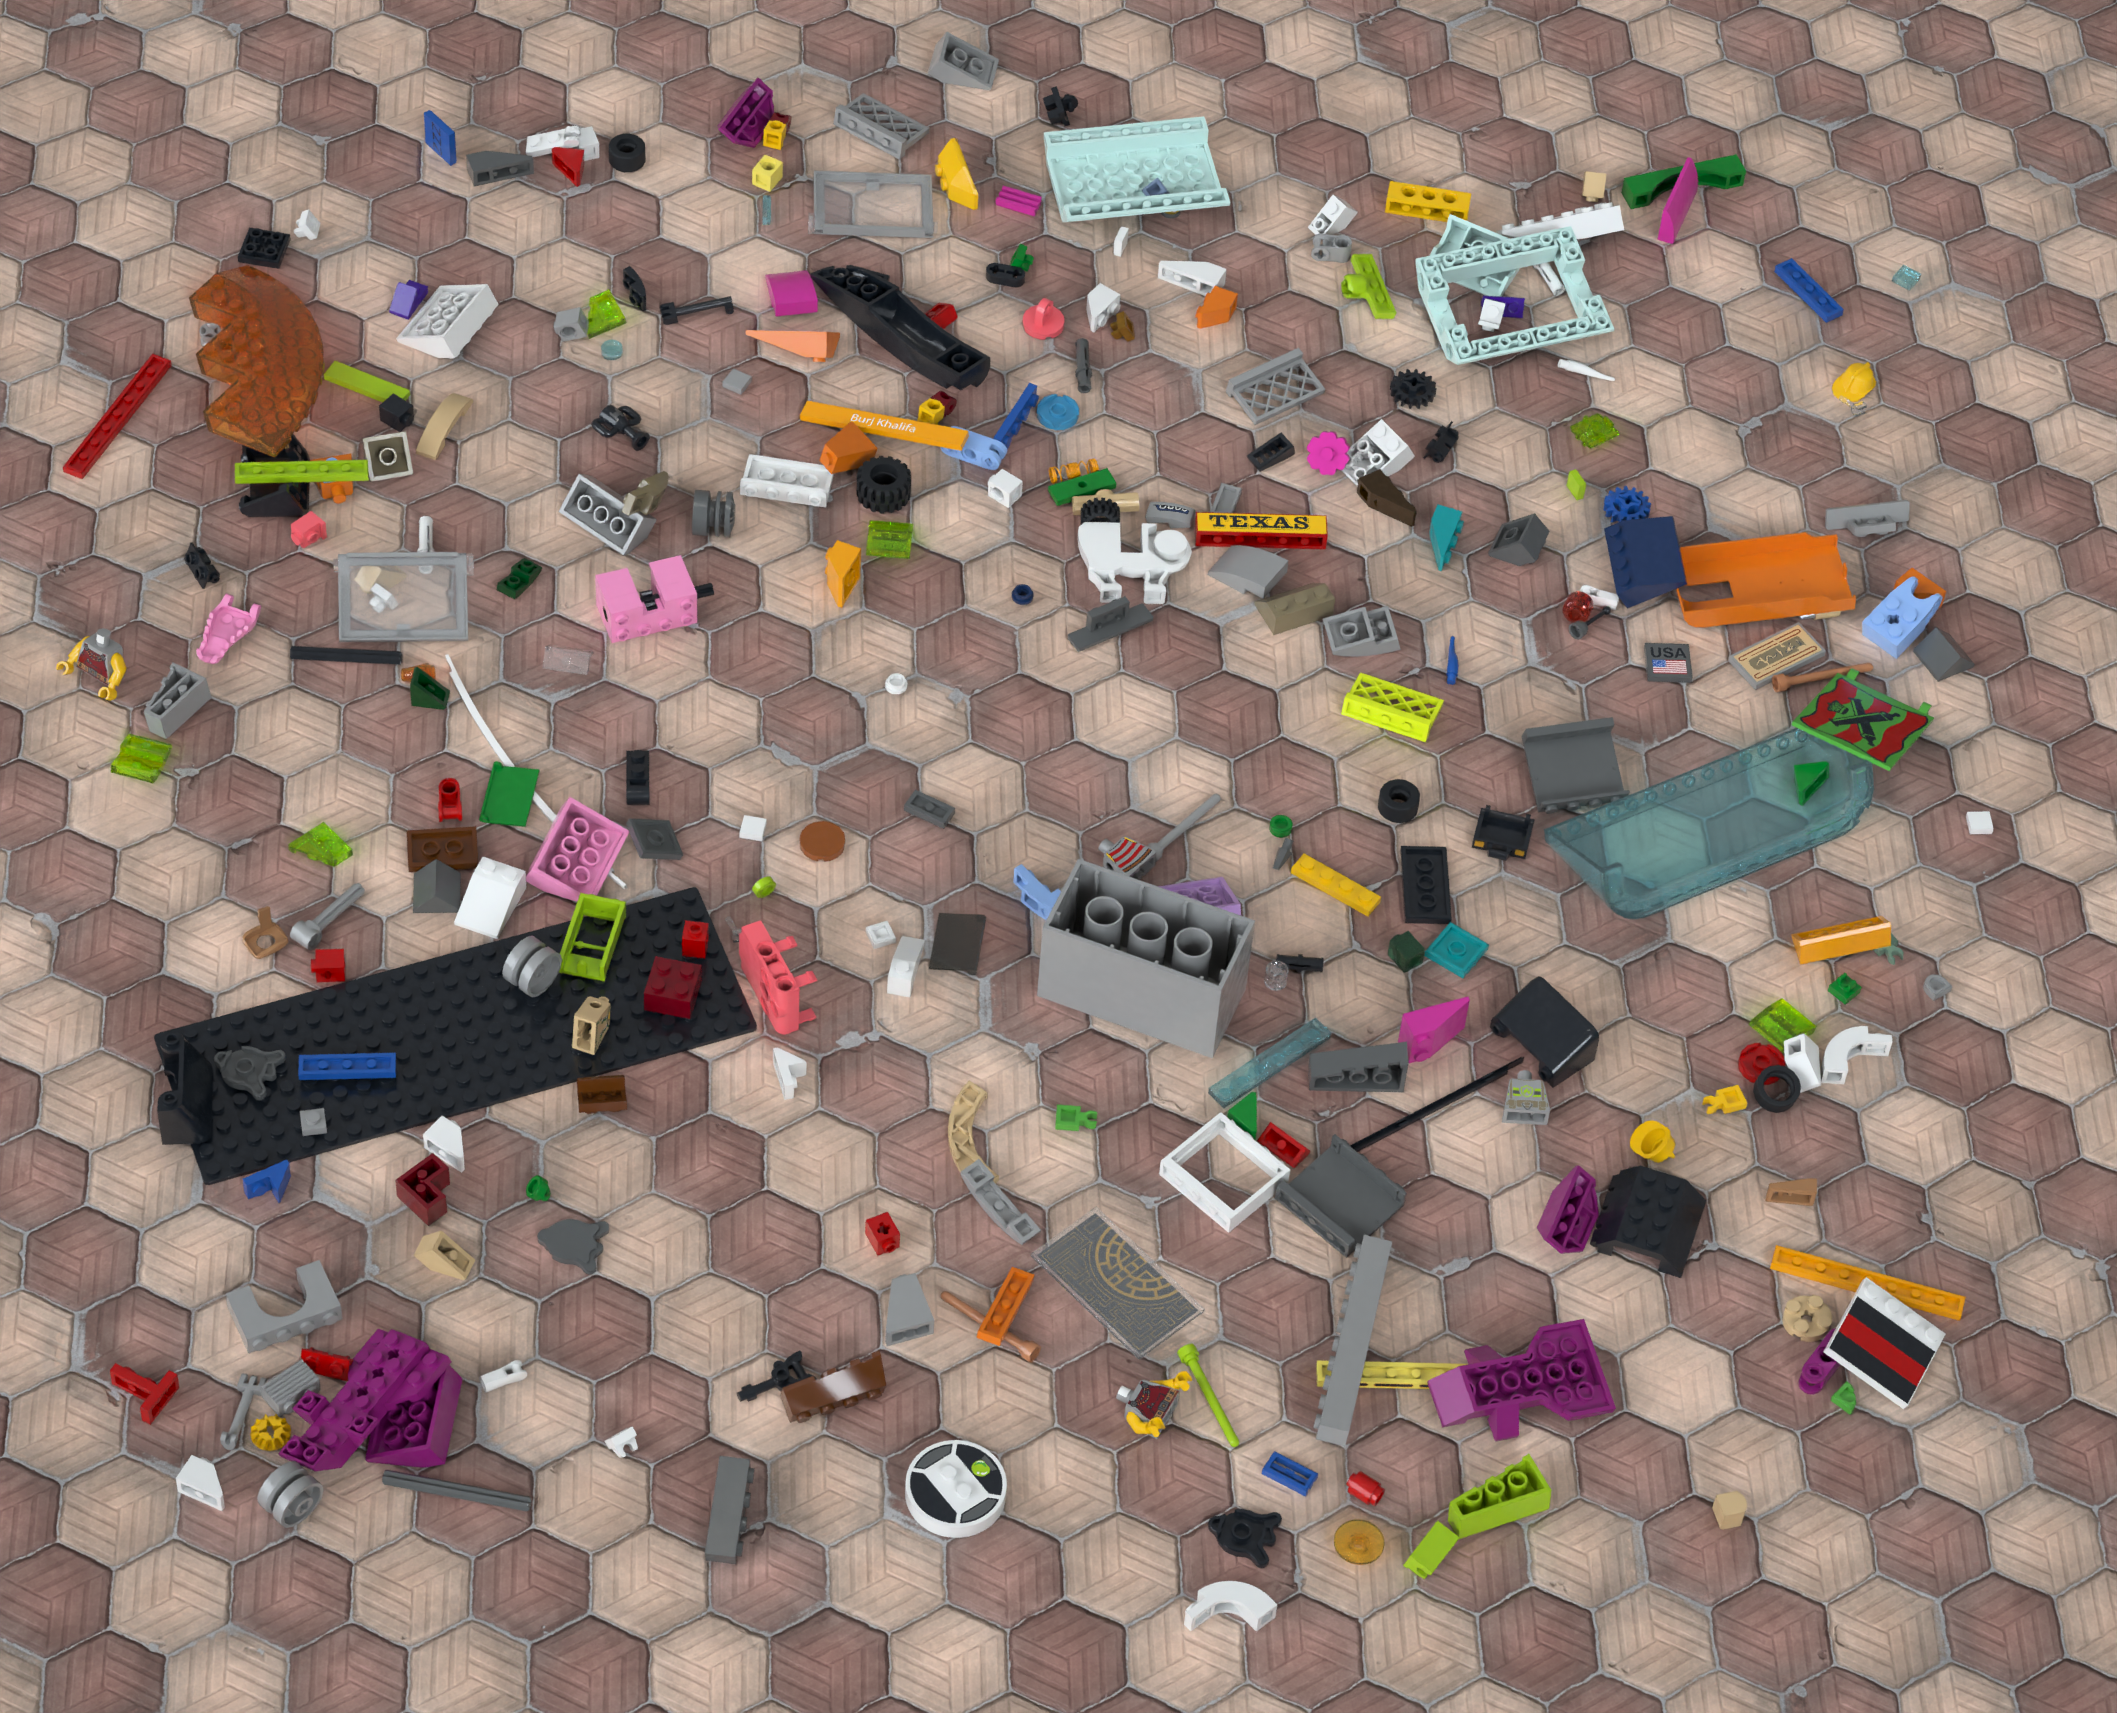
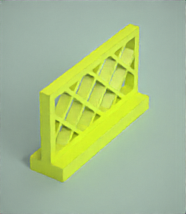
M1360 672L1350 692H1347L1344 698L1341 714L1426 742L1444 700ZM1361 682L1371 684L1372 686L1364 688ZM1382 690H1389L1393 693L1385 695ZM1377 692L1379 696L1371 698L1368 693ZM1408 696L1414 700L1406 702L1403 697ZM1398 699L1400 703L1392 705L1389 700ZM1429 703L1435 705L1436 707L1427 709L1424 704ZM1419 706L1421 710L1413 712L1410 707Z

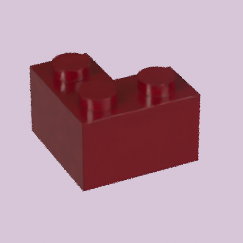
M432 1153L395 1180L397 1197L428 1226L447 1213L446 1195L441 1190L450 1185L449 1167Z

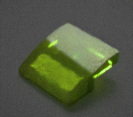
M870 520L866 555L910 559L913 524Z
M128 734L120 745L119 755L111 764V773L154 784L169 757L172 744Z
M1783 998L1765 1008L1749 1023L1752 1028L1783 1053L1785 1040L1801 1034L1809 1036L1814 1033L1817 1027Z

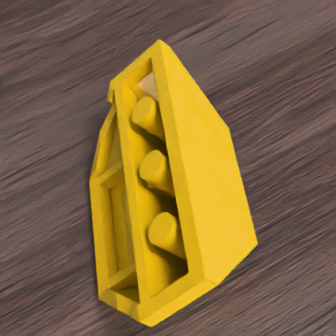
M951 138L938 155V164L935 165L936 175L941 178V189L946 191L948 199L976 210L978 209L977 189L958 139Z

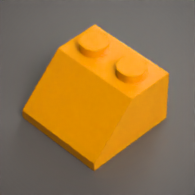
M837 540L834 546L829 547L825 559L828 560L825 574L827 575V585L837 606L842 608L860 579L861 548Z

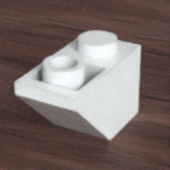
M1332 195L1308 228L1315 235L1319 233L1334 235L1345 229L1358 212L1345 200Z
M1101 283L1087 295L1086 310L1092 332L1103 327L1112 315H1116L1121 307L1120 294Z
M1805 1034L1785 1040V1062L1788 1068L1794 1071L1800 1080V1093L1821 1086L1819 1047Z

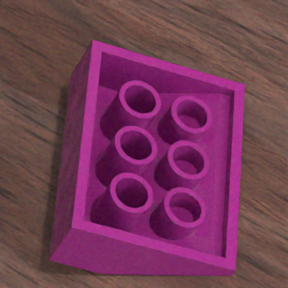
M449 1365L421 1400L413 1403L408 1400L397 1404L398 1408L388 1411L370 1434L365 1460L370 1463L420 1468L445 1464L463 1380L462 1377Z

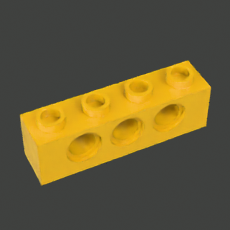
M1390 181L1385 213L1448 222V217L1451 214L1467 221L1471 193Z

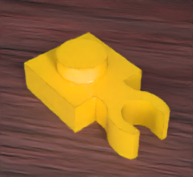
M1739 1085L1716 1090V1097L1706 1096L1702 1105H1712L1707 1108V1114H1713L1718 1109H1722L1724 1114L1746 1109L1748 1104Z

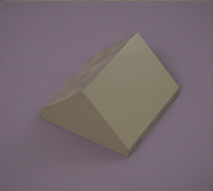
M406 431L362 438L364 460H368L370 482L413 475Z

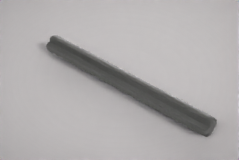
M385 1470L382 1477L384 1485L516 1510L529 1511L532 1502L530 1496L392 1470Z

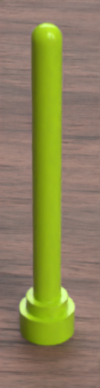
M1187 1344L1181 1347L1177 1352L1181 1362L1190 1367L1229 1444L1232 1447H1237L1239 1439L1198 1363L1199 1352L1194 1344Z

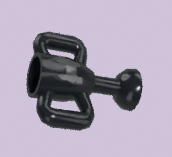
M608 405L601 411L599 418L594 419L591 423L592 428L605 438L613 437L617 433L626 434L632 439L631 443L635 451L643 449L650 439L649 433L645 431L636 432L631 428V426L638 425L642 418L640 414L629 406H621L617 409L613 405ZM624 414L630 417L631 420H628Z

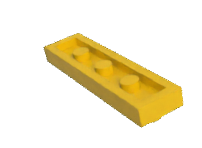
M1305 853L1291 868V874L1367 917L1381 901V896Z

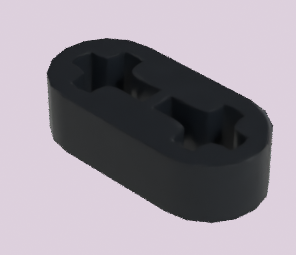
M991 263L986 267V279L993 284L1017 288L1025 283V271L1016 266Z

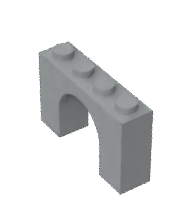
M320 1260L296 1268L297 1281L306 1301L294 1314L276 1317L265 1313L259 1307L249 1285L226 1293L227 1308L248 1353L261 1351L267 1346L278 1342H286L292 1337L310 1333L314 1329L325 1325H332L342 1319L340 1302Z

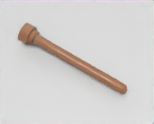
M1863 663L1791 677L1777 674L1772 677V685L1775 692H1783L1790 688L1791 685L1834 678L1837 673L1846 676L1851 668L1859 671V673L1868 672L1873 669L1872 663Z
M947 1291L941 1293L943 1301L980 1325L986 1317L985 1315ZM1007 1331L1003 1339L1019 1349L1021 1357L1030 1363L1040 1353V1345L1034 1341H1023Z

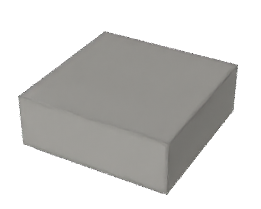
M733 368L724 379L723 387L741 395L752 382V376Z

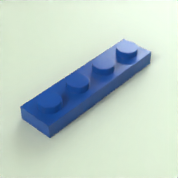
M1792 258L1775 266L1774 272L1826 323L1843 315L1844 309Z
M1028 384L993 438L1002 442L1007 449L1011 444L1013 435L1018 434L1022 421L1027 420L1031 407H1035L1038 402L1037 385Z
M396 1053L299 1055V1080L396 1078Z

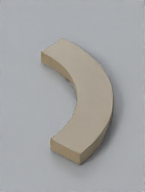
M969 1080L957 1095L949 1116L948 1143L950 1152L959 1172L980 1159L995 1176L993 1181L996 1184L999 1181V1175L993 1172L977 1154L972 1135L974 1118L982 1103L988 1098V1092Z

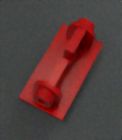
M313 1347L310 1349L302 1348L301 1359L315 1374L348 1381V1372L353 1362L350 1356L329 1355L328 1352L316 1350Z

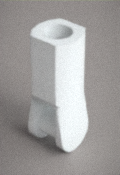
M1589 585L1581 587V593L1578 596L1579 602L1600 607L1609 606L1612 610H1616L1619 601L1617 594L1599 590Z
M515 1360L502 1368L480 1376V1383L485 1393L504 1385L524 1380L527 1377V1372L522 1370V1362Z

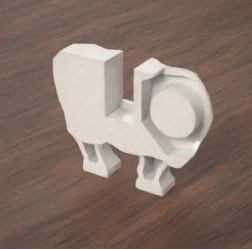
M1084 522L1078 529V547L1081 557L1088 568L1089 580L1100 591L1101 603H1110L1112 600L1121 598L1122 586L1114 580L1115 575L1119 574L1129 578L1143 577L1145 580L1144 603L1163 604L1165 603L1166 587L1164 585L1169 575L1185 568L1191 558L1192 550L1186 537L1176 530L1156 531L1157 524L1142 523L1140 537L1141 553L1121 552L1120 523Z

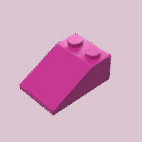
M1469 997L1403 1014L1398 1043L1407 1042L1408 1063L1422 1062L1427 1058H1431L1465 1028L1470 1002Z

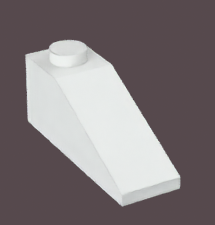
M1160 261L1158 278L1206 296L1208 292L1211 293L1214 286L1223 288L1227 269L1209 262Z
M906 936L901 937L890 966L887 993L905 997L911 996L925 940Z

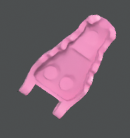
M226 593L220 604L210 612L203 634V641L200 648L196 650L198 658L205 663H218L233 644L254 628L260 614L261 605L254 603L248 613L232 607L234 596Z

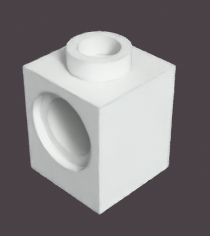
M593 127L581 128V134L576 136L580 138V145L574 147V149L584 150V161L599 158V142Z
M1001 469L996 475H992L988 481V496L1009 508L1022 496L1023 481Z

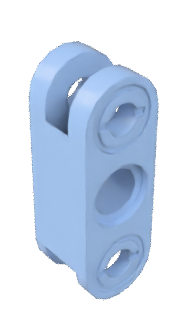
M951 426V428L966 430L961 427ZM967 430L969 437L962 451L940 447L942 452L948 456L988 470L998 469L1001 460L1007 454V448L1002 442Z

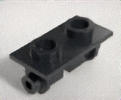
M1452 421L1446 427L1442 425L1435 433L1437 439H1432L1425 449L1428 451L1423 457L1424 459L1428 455L1436 463L1442 462L1450 449L1459 439V432L1450 428L1453 423Z
M190 543L184 560L194 574L195 579L202 589L205 588L207 582L217 583L220 579V574L214 565H210L211 560L207 556L206 551Z

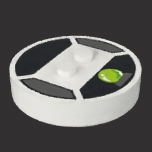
M962 1440L943 1441L921 1451L910 1464L905 1484L906 1504L913 1518L928 1531L944 1537H969L989 1528L1001 1515L1006 1501L1007 1479L1001 1463L984 1447Z

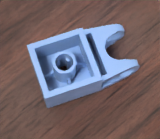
M1914 576L1908 578L1890 592L1862 622V635L1896 659L1925 630V626L1938 610L1943 598L1939 593L1931 595L1926 599H1918L1913 596L1919 584V579Z

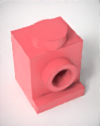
M312 511L291 524V538L296 545H300L302 548L315 543L320 537L323 540L327 538L326 523Z

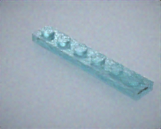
M1314 1018L1209 1087L1208 1094L1223 1108L1227 1107L1330 1039L1331 1032L1317 1018Z

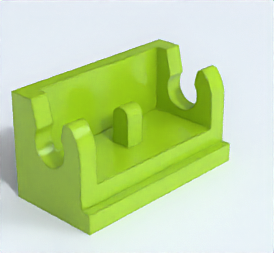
M1437 1520L1403 1566L1409 1568L1423 1579L1428 1574L1431 1576L1460 1537Z

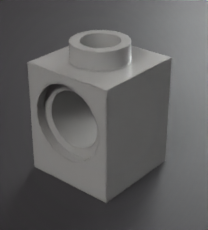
M580 307L557 312L554 330L556 334H559L563 342L587 337L589 321Z

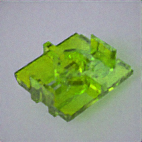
M1598 413L1590 417L1585 415L1582 421L1570 426L1571 432L1576 435L1575 438L1577 440L1580 439L1583 442L1582 445L1584 447L1587 446L1589 449L1620 434L1608 417L1605 415L1603 417Z

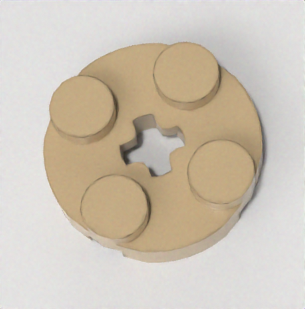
M1798 1296L1786 1303L1782 1322L1790 1335L1793 1336L1795 1334L1801 1337L1800 1340L1805 1342H1814L1821 1340L1827 1334L1832 1323V1313L1820 1296ZM1808 1315L1812 1317V1320L1808 1322L1807 1319H1802V1317Z

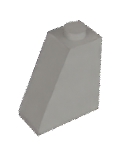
M903 1274L892 1279L886 1324V1346L934 1334V1318L916 1274Z

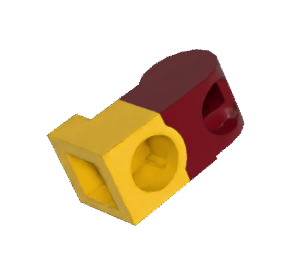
M778 112L773 113L764 128L763 146L781 150L783 141L791 126V115H783Z
M943 391L937 392L919 406L917 421L938 425L939 421L953 412L957 400Z

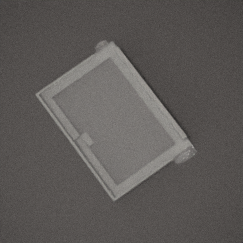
M814 171V213H808V234L933 238V234H937L938 222L933 221L932 175Z
M473 553L338 554V559H334V572H338L339 642L468 641L467 576H474Z

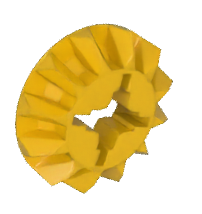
M265 1414L264 1418L256 1419L255 1424L251 1426V1440L259 1449L265 1451L278 1450L290 1440L291 1427L287 1423L286 1418L282 1419L277 1414L274 1416ZM268 1426L274 1430V1438H271V1435L267 1432Z

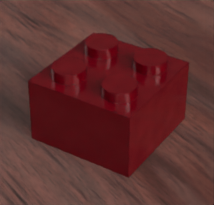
M655 956L644 991V1010L690 1019L702 983V965Z

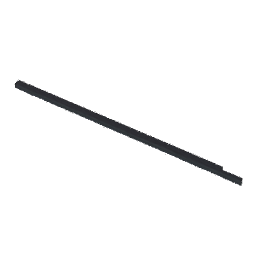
M1520 1057L1361 1139L1350 1145L1351 1148L1358 1152L1507 1075V1070L1523 1063L1524 1057Z

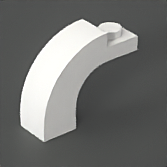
M1868 1026L1852 1027L1838 1033L1826 1047L1820 1068L1821 1083L1844 1084L1848 1073L1847 1061L1852 1057L1858 1055L1888 1056L1892 1045V1035L1881 1033L1868 1034Z
M1238 1581L1216 1582L1198 1591L1197 1602L1192 1603L1185 1611L1184 1625L1192 1631L1216 1614L1232 1613L1242 1617L1255 1631H1258L1275 1618L1277 1604L1265 1592L1250 1584Z

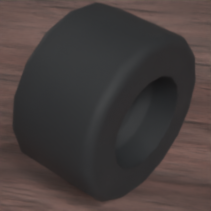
M628 133L617 135L611 139L609 143V163L614 169L625 173L634 172L643 167L646 162L645 143L642 138Z
M1402 779L1390 780L1385 783L1380 789L1378 800L1380 814L1386 820L1394 823H1404L1413 819L1418 812L1420 801L1418 788L1413 783ZM1398 799V800H1402V801H1404V802H1403V803H1399V802H1395V801H1393V800Z

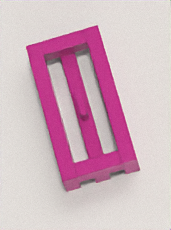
M1006 186L1002 187L999 197L997 196L996 205L1031 216H1035L1042 202V197Z

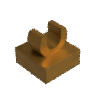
M1124 311L1116 314L1117 321L1110 324V327L1113 329L1111 335L1114 339H1120L1122 336L1127 342L1135 339L1133 322Z

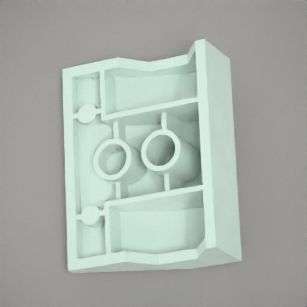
M1450 214L1446 230L1439 244L1433 248L1430 255L1510 238ZM1520 268L1454 283L1485 296L1502 297Z

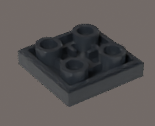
M249 227L238 254V262L279 269L291 240L290 234Z

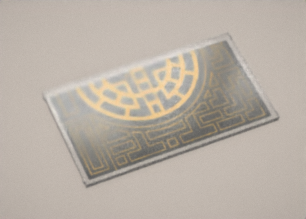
M1097 1207L1031 1253V1257L1138 1360L1205 1310Z

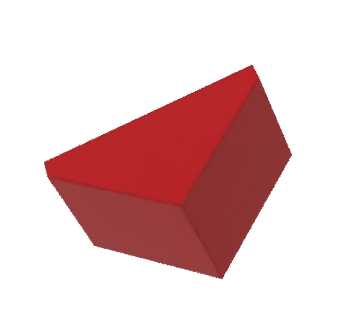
M561 147L552 148V164L576 187L580 186L585 165L584 150Z

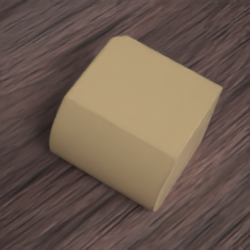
M1738 1491L1716 1495L1712 1509L1720 1529L1741 1526L1747 1508V1501Z

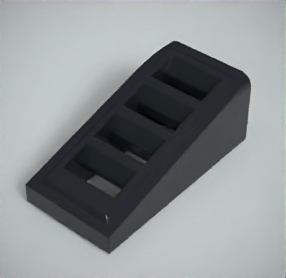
M1281 432L1248 454L1247 458L1261 472L1293 456L1295 449ZM1267 453L1270 458L1267 459L1264 454ZM1260 457L1264 462L1260 464L1256 458Z

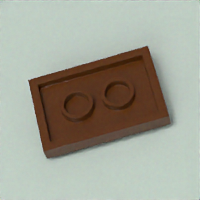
M476 826L406 830L409 872H417L435 859L455 870L476 869L479 864Z

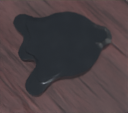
M1235 1509L1234 1513L1211 1517L1208 1522V1529L1215 1535L1218 1544L1225 1552L1236 1557L1248 1558L1258 1568H1265L1269 1564V1557L1263 1547L1275 1545L1276 1536L1274 1529L1280 1526L1282 1516L1277 1512L1257 1514L1250 1510Z

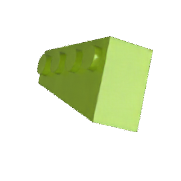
M1530 1454L1522 1457L1521 1462L1506 1467L1503 1473L1486 1479L1485 1484L1478 1488L1473 1487L1450 1501L1448 1522L1455 1534L1460 1537L1459 1539L1548 1510L1552 1490Z

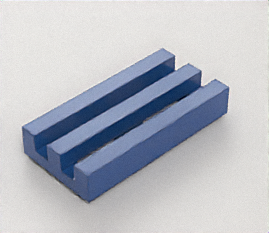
M1275 1451L1262 1469L1263 1475L1305 1497L1318 1478V1473ZM1274 1461L1277 1462V1463H1279V1464H1281V1465H1283V1466H1285V1467H1287V1468L1285 1469V1468H1283V1467H1281V1466L1275 1464ZM1295 1472H1297V1473L1303 1475L1304 1477L1308 1478V1480H1306V1479L1302 1478L1301 1476L1295 1474Z

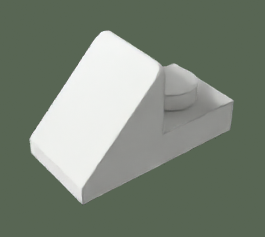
M778 1047L773 1048V1065L784 1100L794 1098V1088H797L796 1078L806 1075L807 1063L805 1060Z

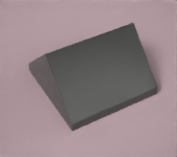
M1937 627L1913 650L1915 655L1938 682L1973 668L1975 665L1954 638Z
M437 859L414 873L413 913H458L460 908L461 873Z

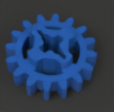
M1624 486V490L1616 487L1615 492L1610 490L1609 495L1605 496L1603 511H1606V517H1611L1612 523L1615 521L1621 522L1623 520L1649 518L1651 503L1648 502L1649 497H1643V491L1635 492V487L1631 490H1628L1627 486Z

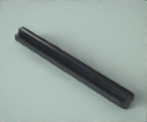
M291 646L290 658L297 660L400 665L402 663V652Z

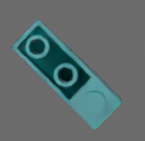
M1437 504L1431 519L1429 536L1438 570L1442 571L1444 564H1449L1452 555L1450 549H1455L1458 541V536L1456 535L1457 533L1461 534L1464 521L1461 520L1463 511Z

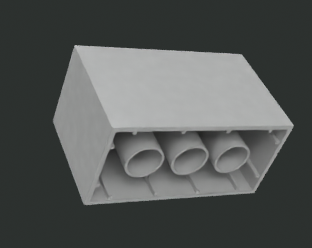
M1078 859L1042 929L1037 996L1213 1058L1246 990L1255 920Z

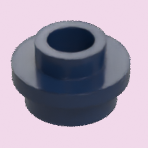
M1020 584L1013 589L1011 597L1015 603L1027 605L1032 602L1034 593L1028 585Z

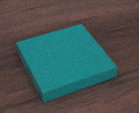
M1450 922L1426 949L1424 956L1459 977L1464 978L1486 953L1489 944Z

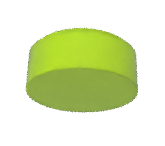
M766 876L754 884L752 891L758 898H763L774 891L776 883L772 877Z

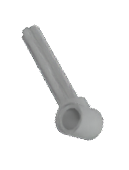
M359 883L352 885L314 920L298 921L290 932V938L308 950H313L321 941V931L364 894L365 889Z

